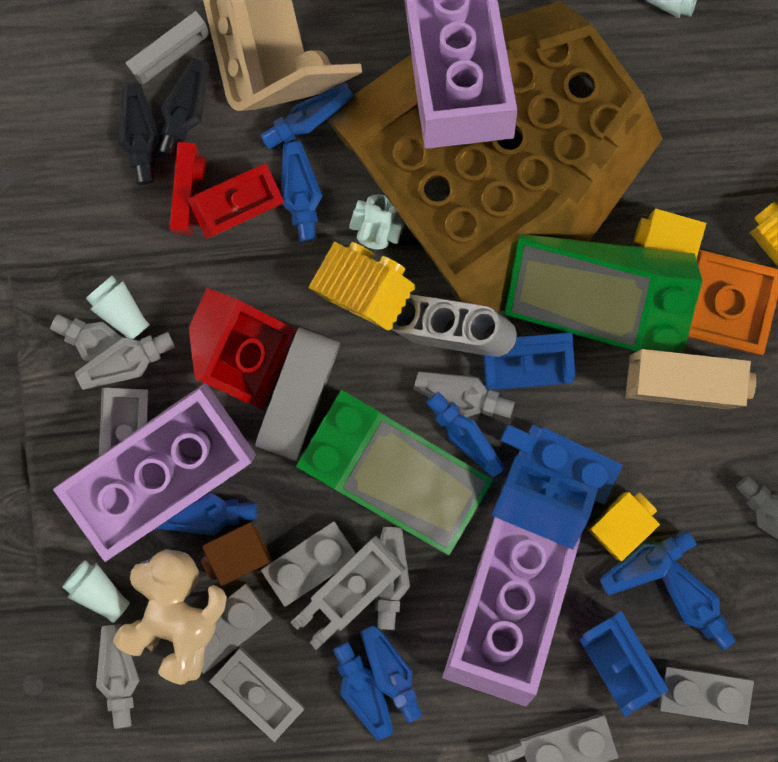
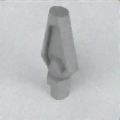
M59 314L56 315L50 327V330L64 336L65 342L73 346L76 345L82 359L89 362L123 338L104 322L85 324V322L77 318L71 321Z
M169 332L155 338L149 335L141 339V341L122 338L76 371L75 375L82 390L142 377L150 362L161 359L160 354L176 347Z
M419 371L414 385L415 391L428 398L439 391L449 403L454 402L461 409L459 413L466 417L482 412V414L491 417L494 413L510 418L515 401L499 397L498 392L488 391L480 379L474 376Z
M383 527L380 541L406 567L375 600V611H378L377 629L395 630L396 612H400L399 600L410 588L402 528Z
M121 624L102 626L96 687L108 699L107 707L108 711H112L114 729L132 726L130 708H134L131 695L140 681L132 656L120 651L113 643L115 634L120 629Z

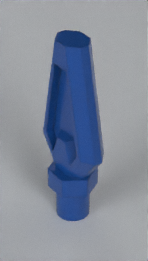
M344 83L295 105L286 119L280 117L273 122L275 126L260 135L269 149L282 141L288 143L296 138L294 134H304L313 131L355 96L349 85Z
M298 141L283 144L281 196L284 203L282 205L292 214V224L298 229L300 243H309L317 240L314 224L318 222L315 210L322 198V194L302 143Z
M439 391L426 401V404L436 414L435 420L442 427L445 425L450 441L492 477L504 470L505 466L476 422L460 414L461 409L454 402L449 403Z
M209 493L156 527V529L216 536L228 524L229 526L240 525L241 520L257 519L256 502L239 503L238 499L227 500L226 502L217 495Z
M689 530L674 538L670 536L662 542L644 541L599 580L609 596L665 577L672 562L683 556L682 553L697 544Z
M676 561L672 562L665 577H662L684 624L702 629L701 631L707 639L712 638L722 651L726 650L736 642V639L726 628L727 621L720 615L719 597Z
M377 624L361 631L360 634L378 690L393 698V702L397 709H401L407 723L423 716L415 700L417 696L413 688L411 689L413 673L411 668L381 629H377Z
M348 641L337 645L332 650L339 662L337 669L341 677H343L340 695L377 741L390 736L394 731L384 693L377 688L372 670L364 667L360 655H354Z

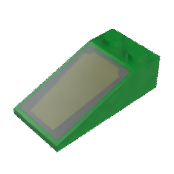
M519 234L504 312L505 315L634 351L645 349L684 354L703 280L694 253Z
M343 390L338 394L296 466L447 555H450L493 481L491 478Z

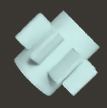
M375 194L369 196L367 202L358 200L349 228L358 230L357 239L362 245L371 249H384L388 246L389 241L395 244L398 243L405 222L385 195Z

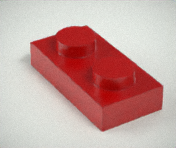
M178 142L170 220V230L177 236L192 237L193 226H200L187 200L196 195L197 182L204 183L206 175V157L200 156V150L195 143Z
M267 163L187 199L206 239L284 203Z

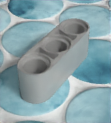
M410 294V298L406 299V306L401 308V314L397 315V321L393 323V329H391L408 341L416 344L491 357H501L507 354L513 348L517 335L514 325L509 320L487 306ZM415 313L413 321L407 325L409 317ZM455 318L452 328L445 332L447 323ZM495 324L493 334L489 338L484 339L486 330Z
M301 327L298 328L255 444L256 447L294 461L298 460L341 342Z

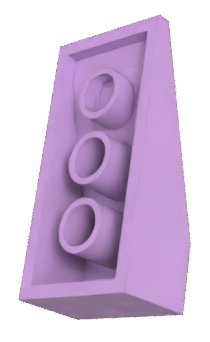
M405 0L417 102L425 149L513 139L517 118V105L498 1Z
M204 383L56 486L53 490L104 562H106L251 464L256 453L212 390Z
M494 517L451 647L443 679L525 707L532 701L538 691L581 535L575 547L570 549Z

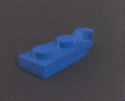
M507 425L500 438L501 442L520 450L519 457L598 489L595 501L602 505H605L623 466L544 427L540 428L532 425L529 433H526L511 425Z

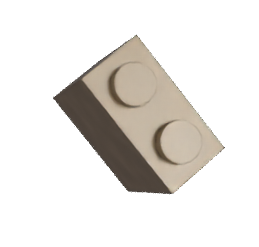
M641 349L629 357L625 398L735 409L747 406V399H753L756 389V373L750 372L751 361Z

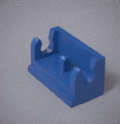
M572 333L516 337L513 348L507 354L501 357L483 355L485 387L489 391L573 383L575 362Z
M516 455L491 516L573 549L589 520L598 489Z
M622 611L592 628L579 639L624 717L668 692V687Z

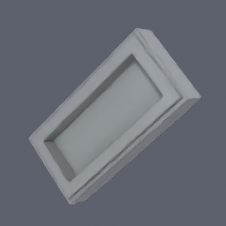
M197 11L193 12L127 61L126 65L137 81L144 85L209 36L208 34H210L206 23Z

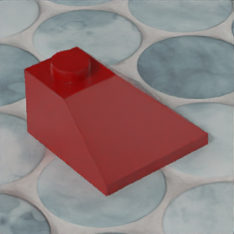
M207 288L189 326L195 379L263 410L287 358L297 330L238 299Z

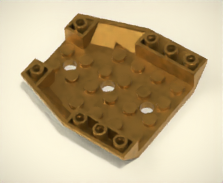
M562 1L501 19L517 105L515 129L520 133L522 139L521 144L516 149L506 150L498 144L497 140L425 149L417 102L412 54L354 94L355 97L326 119L349 152L353 150L453 288L452 294L458 302L487 306L496 312L505 307L519 234L589 242L662 141V136L641 90L593 25ZM575 76L588 78L593 86L592 94L586 98L575 97L569 90V80ZM440 178L446 181L450 188L449 196L440 202L428 199L424 193V186L429 180Z

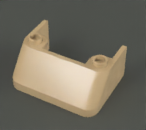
M203 0L226 98L234 110H256L319 95L363 72L361 64L331 65L328 57L319 50H311L304 53L292 0Z

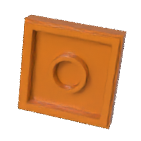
M699 250L696 260L703 281L688 338L763 356L778 300V269Z

